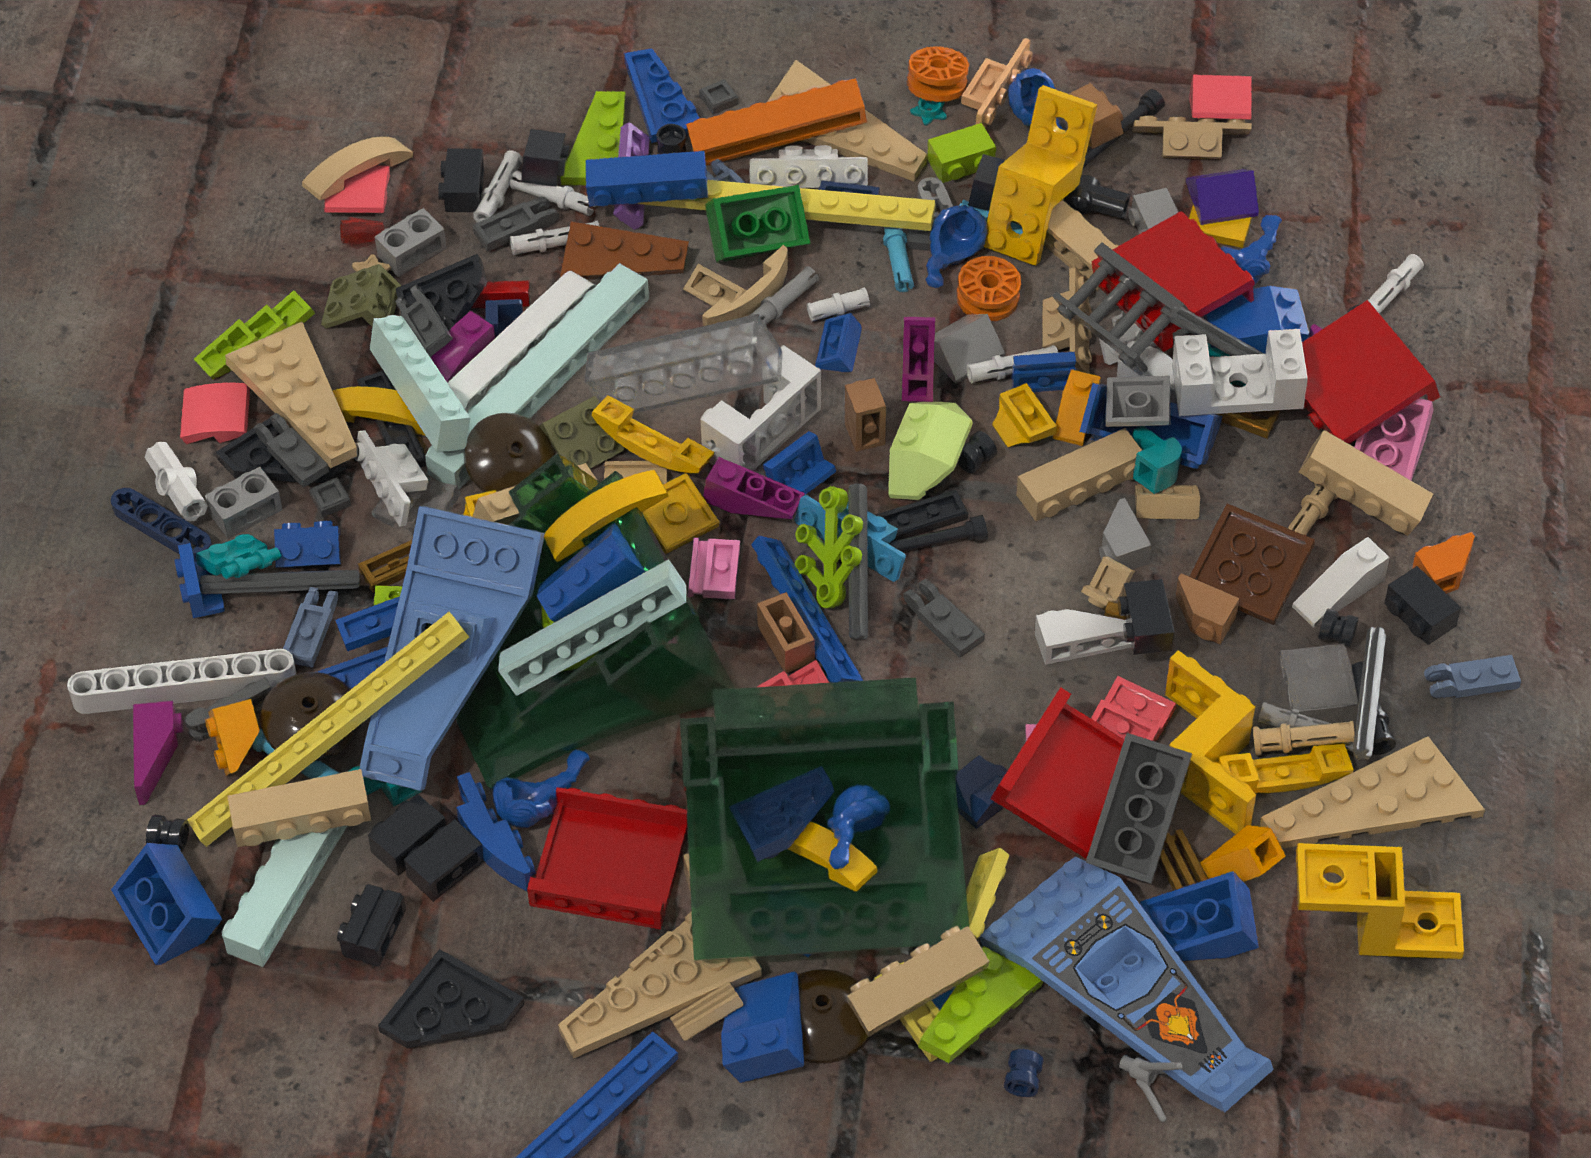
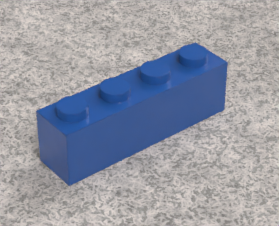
M695 151L586 160V190L589 207L708 198L705 152Z

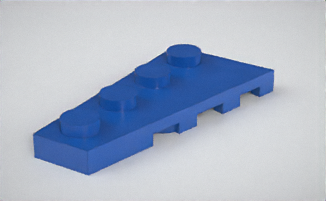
M650 48L624 53V62L651 143L657 142V131L666 124L681 126L685 130L686 137L689 136L686 124L700 119V117L696 113L693 103L687 101L682 94V88L677 82L674 83L671 79L668 69L654 50Z

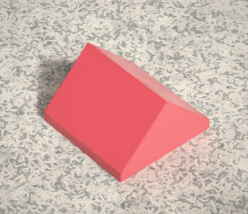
M1193 75L1189 94L1192 118L1251 119V76Z

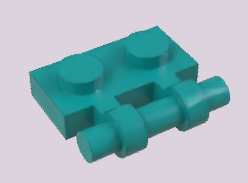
M249 534L238 535L233 540L211 545L209 549L196 553L197 565L215 576L222 574L225 579L243 577L248 575L250 570L255 568L264 569L271 566L273 561L281 558L278 548L275 547L267 550L265 543Z

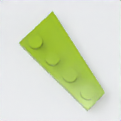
M596 91L569 155L568 163H566L565 175L560 177L561 185H586V160L618 157L621 127L624 126L625 92Z
M983 946L982 950L990 961L988 968L955 987L921 1037L918 1047L950 1063L978 1040L979 1035L988 1027L992 1028L1006 1012L1011 1008L1014 1010L1020 1005L1024 997L1030 992L1037 991L1042 986L1043 981L1028 969Z

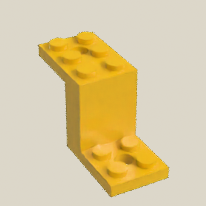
M1044 85L1038 89L1027 143L998 168L986 223L988 234L984 247L1034 266L1040 262L1052 208L1080 183L1098 104ZM1057 117H1062L1067 121L1068 130H1062L1057 126ZM1011 221H1016L1021 225L1023 229L1022 234L1015 233L1012 230Z
M1178 650L1169 660L1165 696L1196 718L1193 723L1169 744L1171 747L1193 754L1181 794L1233 833L1237 834L1247 825H1251L1256 794L1246 783L1239 782L1228 774L1225 768L1218 763V757L1238 754L1249 744L1255 706L1246 696L1238 694L1229 688L1220 677L1213 676L1203 669L1194 658L1187 657Z
M1297 843L1298 910L1357 912L1359 955L1463 958L1464 944L1460 893L1404 891L1402 847ZM1330 872L1336 873L1342 880L1338 883H1331L1324 878V875ZM1428 919L1436 927L1426 930L1420 927L1418 921Z

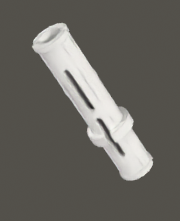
M507 151L489 187L485 188L481 194V202L473 214L476 222L493 216L497 208L503 205L504 195L510 185V180L513 179L512 175L522 164V156L515 151Z
M515 171L512 177L521 181V171ZM510 180L511 189H516L539 198L545 196L550 202L558 204V207L567 210L570 208L587 216L592 215L594 212L593 209L584 205H589L588 196L574 192L572 187H560L558 185L554 187Z
M598 221L585 223L589 225L599 226ZM570 226L543 231L541 228L536 229L535 233L510 236L512 254L516 255L536 250L542 253L546 252L547 248L564 246L567 244Z
M1410 254L1397 269H1392L1389 272L1387 280L1368 299L1379 314L1400 291H1405L1410 286V280L1424 268L1422 259L1415 254Z
M1052 345L1051 347L1005 357L1000 355L992 356V360L967 364V377L971 383L991 378L1001 380L1005 378V375L1012 374L1013 356L1058 353L1055 345Z

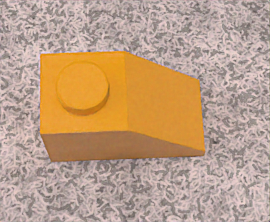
M1075 370L1070 371L1062 394L1056 420L1057 431L1053 435V439L1083 446L1087 433L1079 431L1092 383L1100 384V376Z

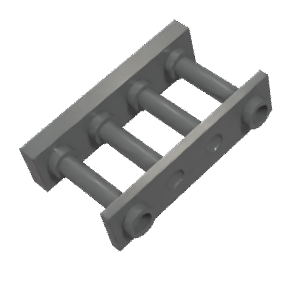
M1101 242L1094 250L1100 259L1098 263L1099 268L1069 300L1057 291L1052 295L1059 304L1057 311L1068 321L1074 318L1120 354L1118 358L1128 368L1132 369L1136 366L1145 373L1148 367L1140 358V355L1171 322L1169 315L1173 307L1182 306L1187 310L1188 308L1171 293ZM1114 273L1118 275L1120 283L1089 316L1078 308L1108 275L1112 276ZM1134 289L1139 291L1140 299L1110 332L1099 325L1100 321L1128 291L1132 292ZM1156 304L1161 308V315L1130 348L1119 339L1148 307L1153 308Z

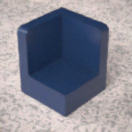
M521 299L486 301V321L493 325L495 338L523 313Z

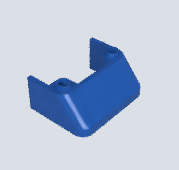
M1092 383L1079 432L1092 434L1091 440L1097 441L1126 428L1133 437L1134 429L1140 426L1106 427L1107 385ZM1170 402L1171 424L1145 427L1164 441L1171 437L1176 438L1182 447L1180 464L1199 469V465L1207 464L1223 416L1217 414L1179 416L1177 403Z

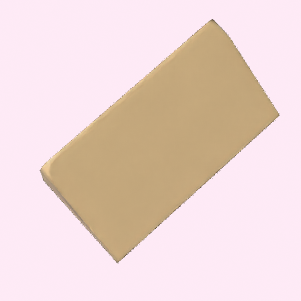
M697 264L683 289L711 306L715 305L722 298L733 303L747 291L700 264Z
M1137 484L1135 485L1137 518L1198 519L1200 511L1198 486L1172 485L1153 494L1143 485Z

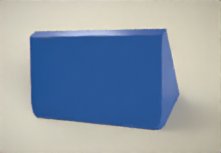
M852 313L825 320L815 364L817 368L839 372L853 371L862 326Z

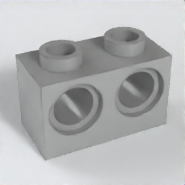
M424 208L408 215L404 220L375 236L377 256L384 263L390 265L391 270L397 277L447 249L444 228Z
M261 467L246 472L239 478L219 486L205 495L209 515L227 539L282 511L279 491Z

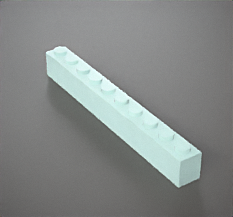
M620 263L611 272H607L601 282L593 290H589L574 309L568 310L563 320L556 327L549 329L545 337L535 347H531L525 357L516 366H512L506 373V376L497 385H493L477 405L470 407L467 412L470 416L468 435L478 422L493 414L514 413L530 419L649 300L648 279ZM431 446L425 455L428 475L457 492L470 479L464 463V449L436 452L434 447Z

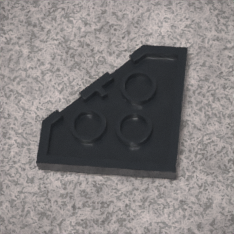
M475 254L395 289L397 298L402 297L406 299L411 306L417 300L412 295L410 289L417 285L426 298L430 300L449 331L470 311L486 286L487 279L482 260L478 254Z
M270 418L262 422L270 430L274 438L280 435L278 430L272 425ZM254 428L215 452L217 460L234 478H239L242 474L261 467L271 481L297 482L271 455L267 446L256 434ZM347 461L335 467H329L328 473L312 483L322 484L348 468Z
M439 949L379 1023L378 1028L380 1033L407 1049L506 1029L524 1006V997Z

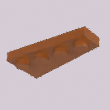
M571 221L560 278L566 272L573 271L586 279H599L598 277L611 272L619 263L637 274H644L645 276L684 273L689 241Z

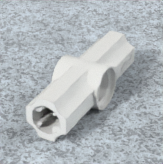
M157 442L154 446L148 448L145 459L156 475L155 484L158 493L163 496L169 495L186 521H196L198 517L205 514L208 505L196 488L197 478L192 467H183L167 442Z

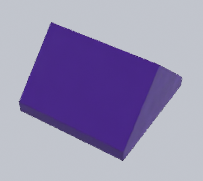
M1240 169L1186 178V184L1200 225L1259 215L1254 170Z

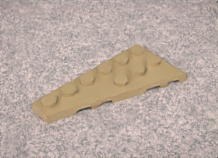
M795 60L767 102L777 100L785 95L792 96L806 92L811 88H821L831 84ZM865 110L867 123L801 140L815 146H831L832 149H838V154L845 157H866L868 165L911 181L916 180L927 163V154L867 110Z
M303 322L225 355L226 365L274 413L283 417L288 426L292 427L330 468L357 456L356 444Z
M1428 736L1262 816L1260 825L1261 827L1271 828L1281 848L1297 846V843H1317L1319 839L1338 836L1339 839L1351 838L1352 834L1369 832V835L1403 830L1420 827L1421 823L1438 820H1441V823L1454 822V819L1457 817L1470 815L1472 819L1484 816L1485 809Z
M715 891L708 897V902L697 911L694 909L685 916V921L674 931L665 933L629 964L630 968L621 976L612 978L601 993L595 998L585 1001L559 1023V1032L574 1059L682 1011L727 982H730L732 987L735 988L762 976L761 968L718 892Z

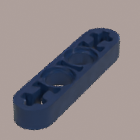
M121 488L111 496V505L115 516L179 554L178 545L191 543V547L192 544L197 546L192 549L196 562V553L209 549L212 545L210 536L206 532L134 489ZM149 513L158 515L157 519L150 523L141 520L143 516ZM171 528H180L182 530L175 537H169L165 534Z

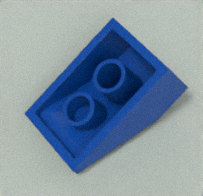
M1275 286L1253 289L1254 301L1251 303L1241 294L1204 315V320L1266 354L1268 331L1300 329L1302 342L1307 340L1310 335L1298 290Z
M1234 871L1140 901L1141 907L1181 961L1228 958L1259 948L1250 889Z
M794 971L735 987L734 989L744 1005L725 1017L721 1033L723 1066L740 1083L803 1067L804 1054L798 974Z

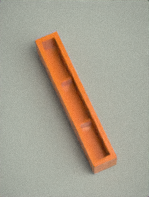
M855 78L841 80L821 88H811L806 92L792 96L785 95L777 100L766 103H755L750 107L740 110L726 111L714 117L700 118L686 124L693 152L704 151L706 166H708L716 159L723 162L867 123L863 99Z

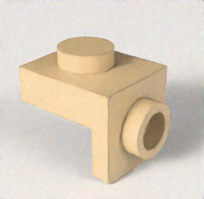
M1105 556L1090 585L1084 586L1081 592L1089 596L1088 601L1100 608L1105 609L1108 601L1118 604V597L1123 596L1124 583L1130 582L1135 571Z

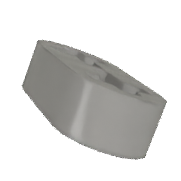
M928 177L919 182L918 199L935 200V207L939 208L940 212L943 209L953 207L941 180ZM929 190H931L932 193H935V197H932ZM935 212L934 219L940 214L939 212Z

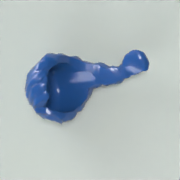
M1034 68L1017 74L1008 89L1009 105L1016 117L1025 126H1031L1038 89L1043 85L1055 89L1050 77L1041 70ZM1056 118L1057 126L1063 130L1058 118Z
M966 205L953 206L943 209L933 220L932 231L929 236L932 256L926 264L928 277L925 280L928 286L933 288L943 286L944 279L939 272L940 270H945L950 265H958L984 247L988 229L985 217L978 210Z
M1266 215L1263 217L1261 227L1264 235L1248 247L1241 250H1234L1226 246L1220 247L1223 252L1229 253L1234 258L1236 264L1243 271L1246 270L1251 274L1255 284L1263 275L1268 274L1270 271V263L1265 256L1273 248V244L1276 242L1277 229L1282 222V219L1277 215Z
M577 749L572 751L567 758V770L545 781L532 783L507 777L496 782L493 787V802L499 817L502 820L506 819L513 827L528 828L539 822L542 818L553 814L557 805V787L568 789L572 783L576 782L580 770L590 760L589 754Z
M867 785L852 786L844 790L836 799L833 816L827 822L828 827L834 831V837L838 839V844L833 848L829 857L830 865L835 870L844 868L849 863V847L854 834L858 831L864 832L880 826L885 819V814H889L890 804L888 800L873 787Z

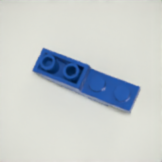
M470 772L457 776L459 793L464 803L456 807L459 823L482 844L484 862L501 877L527 891L530 877L535 875L536 871L530 856L524 857L521 852L523 842L518 830H511L506 819L498 822L494 810L486 808L484 802L487 801L484 789L480 782L474 783Z

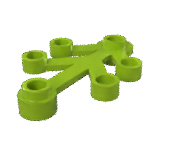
M834 486L823 489L819 496V503L825 510V544L818 537L817 531L813 526L801 524L795 533L796 540L807 544L824 564L823 575L816 568V561L813 557L800 555L795 561V566L799 573L807 575L817 587L816 597L819 605L827 609L838 607L843 603L846 596V588L843 583L853 568L858 566L862 560L861 550L849 546L855 535H858L863 528V521L860 517L851 514L846 515L841 523L843 532L837 539L838 514L847 507L848 494L844 489ZM841 558L842 564L836 571L837 562Z

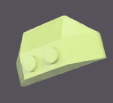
M909 403L890 448L888 492L890 498L920 500L926 494L925 491L936 486L954 471L973 425L971 418L956 403Z

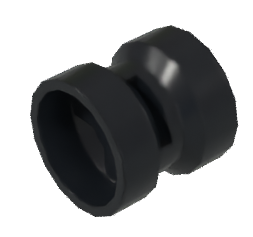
M666 124L659 128L656 134L657 154L687 152L685 145L686 133L681 126Z
M977 431L969 438V442L964 444L957 463L964 471L973 474L981 468L982 462H989L997 455V447L990 436L983 431Z
M1327 608L1318 639L1329 641L1334 638L1341 646L1350 648L1359 617L1353 615L1340 617L1336 610Z
M152 815L146 831V844L177 845L180 851L183 852L189 836V822L176 818L174 821H168L163 815Z

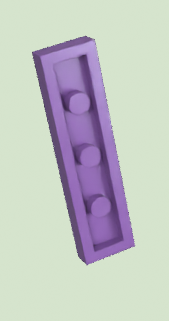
M628 122L621 127L618 157L648 155L650 137ZM638 203L614 205V216L635 230L643 225L644 205Z

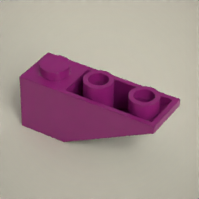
M718 457L706 478L703 498L707 503L730 513L792 519L798 508L800 498L805 493Z

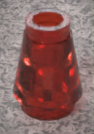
M353 217L341 220V243L349 244L351 247L375 241V236L384 230L383 221Z

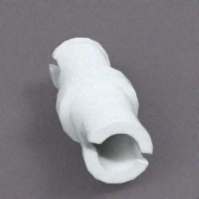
M864 287L841 295L837 292L832 294L831 298L807 303L806 305L811 322H815L816 320L834 315H845V312L869 307L870 303L868 293Z

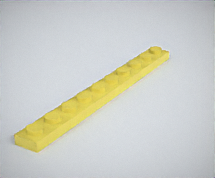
M707 180L708 198L643 202L638 204L706 210L705 204L714 198L782 188V186ZM800 188L806 220L931 231L936 208L935 200Z
M450 612L446 613L191 816L187 821L198 839L207 847L232 827L228 795L286 784L466 641L469 636Z

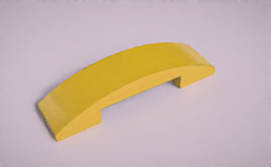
M347 387L333 390L346 422L354 423L356 416L410 425L416 434L426 436L396 390L378 387Z
M609 395L592 411L591 416L609 436L632 453L658 466L679 472L699 473L714 456V451L689 438L680 444L632 418L633 408Z
M655 470L625 477L597 490L572 506L548 528L544 539L554 559L559 562L583 548L585 544L582 539L636 507L642 513L669 497Z
M1344 743L1313 746L1310 754L1255 760L1252 759L1251 753L1218 757V763L1225 768L1227 773L1239 782L1246 783L1254 793H1276L1310 788L1343 778L1353 773L1354 770Z
M810 821L788 850L828 868L829 879L855 892L878 872L877 866L852 844L849 847V863L844 868L835 870L830 865L829 857L833 848L837 846L838 839L834 837V832Z

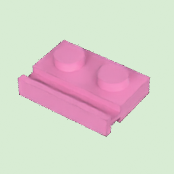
M694 538L688 586L689 597L699 594L703 595V598L735 599L740 540L708 539V541H699V538Z

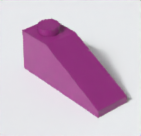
M472 311L467 313L449 330L453 339L431 357L447 383L495 339L493 325Z
M904 317L902 401L933 402L935 317Z
M173 701L133 704L134 789L139 805H145L178 747V733L183 732L182 714L175 712Z

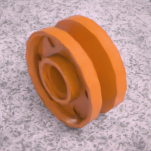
M938 46L917 50L910 56L907 86L915 96L934 102L951 101L962 96L967 88V74L969 71L968 60L963 54L951 48Z
M980 256L972 259L961 268L958 275L957 303L967 315L988 314L990 321H999L1007 318L1016 310L1020 300V273L1013 264L999 257Z

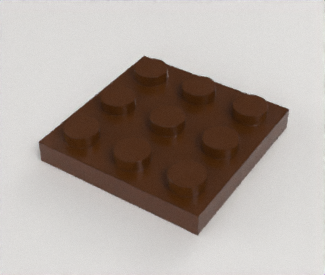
M1227 503L1189 577L1238 597V611L1274 625L1315 545V539Z

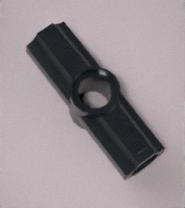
M1081 175L1079 185L1063 200L1071 208L1083 215L1093 210L1122 219L1125 217L1128 209L1130 194L1103 187L1096 178L1090 175Z

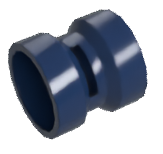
M1013 1050L1009 1054L1008 1067L1010 1072L1005 1075V1090L1019 1097L1035 1096L1039 1089L1040 1080L1037 1075L1042 1072L1043 1057L1032 1050Z

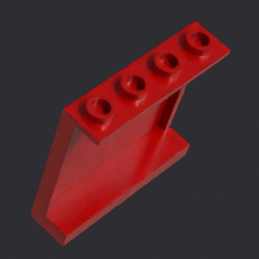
M1182 211L1112 249L1184 303L1190 312L1199 317L1208 314L1241 294L1250 303L1254 301L1253 287L1255 282L1251 274L1246 270L1243 271L1229 253L1223 252L1218 247L1217 242L1212 236H1207L1200 229L1198 223L1194 219L1190 220ZM1099 258L1092 261L1093 273L1099 268ZM1115 273L1112 276L1108 275L1098 287L1108 296L1120 283L1118 280L1120 277ZM1136 289L1132 292L1128 291L1116 305L1126 314L1140 299V292ZM1156 304L1153 308L1149 306L1135 324L1145 332L1161 315V308ZM1170 322L1153 342L1163 352L1174 347L1172 334L1180 330L1181 327Z
M1368 300L1302 342L1308 376L1304 408H1307L1310 412L1308 417L1317 430L1322 428L1347 444L1364 435L1420 397L1424 396L1426 400L1432 402L1440 397L1435 380Z
M1060 687L990 799L1087 859L1124 739L1068 705L1067 701L1072 694Z
M557 787V805L535 878L530 877L527 887L529 906L661 930L689 828L688 810L681 809L675 805L651 804L641 799L628 800L617 798L607 793L594 794L583 792L577 788L565 789Z

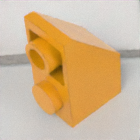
M251 699L214 708L208 712L210 718L205 719L210 738L215 737L218 750L214 751L216 764L219 770L224 769L226 776L238 770L260 731Z
M1247 825L1201 861L1200 864L1208 879L1234 871L1245 882L1263 875L1286 855L1271 828Z

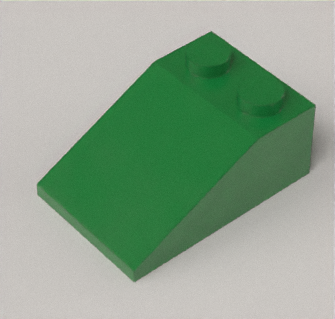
M799 185L714 198L705 204L716 263L775 252L782 246L790 249L810 244Z

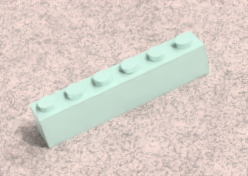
M396 315L375 318L373 320L370 350L435 451L443 452L465 449L470 416L402 316Z
M668 559L500 653L498 671L517 696L686 603V584Z
M347 825L331 828L322 833L311 832L296 835L291 839H277L271 850V857L265 866L262 865L258 869L254 885L249 893L245 892L239 902V910L233 920L229 919L223 928L222 938L224 939L228 954L264 967Z

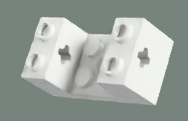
M1300 329L1268 331L1266 354L1209 357L1206 334L1175 336L1172 370L1179 416L1304 408L1308 376ZM1239 380L1244 382L1246 385L1243 387H1234L1230 383L1232 381Z
M784 345L775 353H770L765 358L762 366L764 403H766L762 409H757L751 418L748 419L721 400L716 406L707 409L702 415L700 421L701 442L704 447L714 451V456L709 463L714 465L718 457H721L754 471L821 410V370Z

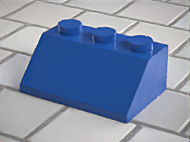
M614 523L540 584L537 598L550 620L556 622L638 577L645 570L618 525Z
M147 843L111 889L155 965H161L204 943L222 920L177 845Z

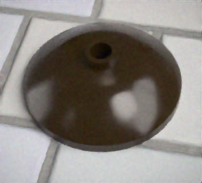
M514 413L490 415L478 422L467 437V444L463 453L465 467L474 484L483 492L493 490L498 492L555 472L556 454L552 443L541 427L525 416ZM511 446L518 447L520 453H515Z
M317 672L300 673L282 680L267 694L261 707L260 722L265 739L276 750L351 689L338 678ZM308 703L314 704L311 708L304 707ZM359 726L315 761L325 760L344 750L354 739Z
M815 969L798 974L804 1061L827 1064L844 1060L859 1051L869 1039L847 1001V995L852 993L850 988L858 983L851 976L829 969ZM826 1002L828 1005L820 1007L817 1003Z

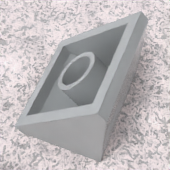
M968 314L935 333L934 362L955 384L968 378L967 364L992 360V356L996 355L1005 356L1004 349L988 314Z
M1170 376L1107 377L1106 427L1171 424Z

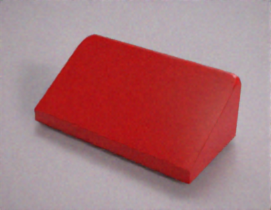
M530 281L487 282L472 308H486L487 300L521 299L523 307L529 306Z

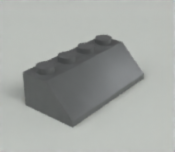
M1126 733L1086 863L1152 883L1193 755L1192 753Z

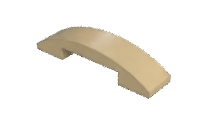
M374 137L365 139L339 150L324 160L302 181V187L322 201L343 191L344 180L382 162L391 168L412 158L413 152L395 138Z
M782 246L763 262V277L733 303L722 298L702 315L703 335L713 337L745 324V318L761 306L762 300L768 296L772 297L781 289L788 270V248Z

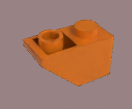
M1469 532L1461 536L1455 535L1440 544L1421 548L1415 553L1412 569L1418 566L1446 594L1458 590L1471 555L1475 538L1474 534Z

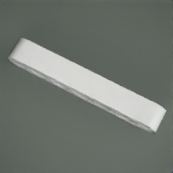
M573 271L566 272L448 382V385L466 412H468L471 406L477 405L486 396L488 390L493 385H497L506 376L508 370L512 366H516L525 357L527 351L531 347H535L545 337L549 329L556 327L563 320L567 311L574 309L582 301L584 295L589 290H593L596 285Z
M272 649L81 671L69 678L67 687L74 709L82 714L133 709V704L173 701V704L220 699L228 697L242 690L246 685L257 682L265 677L270 683L271 688H273L282 680L296 675L293 656L289 651L285 649Z

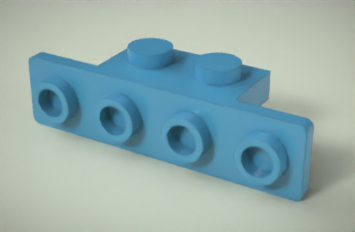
M804 495L800 498L794 522L798 525L806 524L815 527L818 537L825 540V510L819 502ZM848 504L845 510L838 514L837 539L843 532L841 523L843 518L848 515ZM867 511L868 567L895 582L900 577L906 558L903 552L888 544L895 540L898 529L887 523L884 518Z

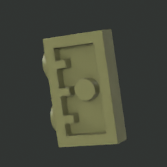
M380 264L338 277L332 281L321 325L327 329L363 317L373 327V320L375 318H385L394 315L397 305L396 300L398 299L395 288L401 285Z
M596 396L539 425L546 436H548L565 469L584 463L591 469L624 450V447L609 436L591 416L592 411L600 404Z

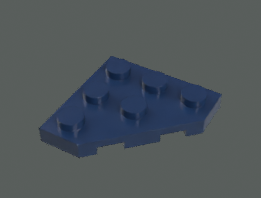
M821 766L729 806L758 862L763 859L774 858L781 851L788 849L834 793V788Z

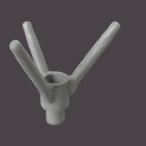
M1124 1055L1119 1067L1128 1071L1130 1077L1137 1079L1136 1083L1143 1090L1159 1120L1165 1122L1166 1116L1150 1085L1155 1081L1159 1073L1166 1074L1162 1070L1182 1069V1064L1174 1062L1150 1063L1139 1057L1133 1059Z

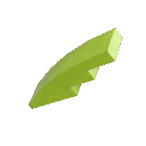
M293 290L273 309L266 304L245 324L238 319L198 354L194 360L214 380L232 371L226 365V354L297 323H305L315 312Z

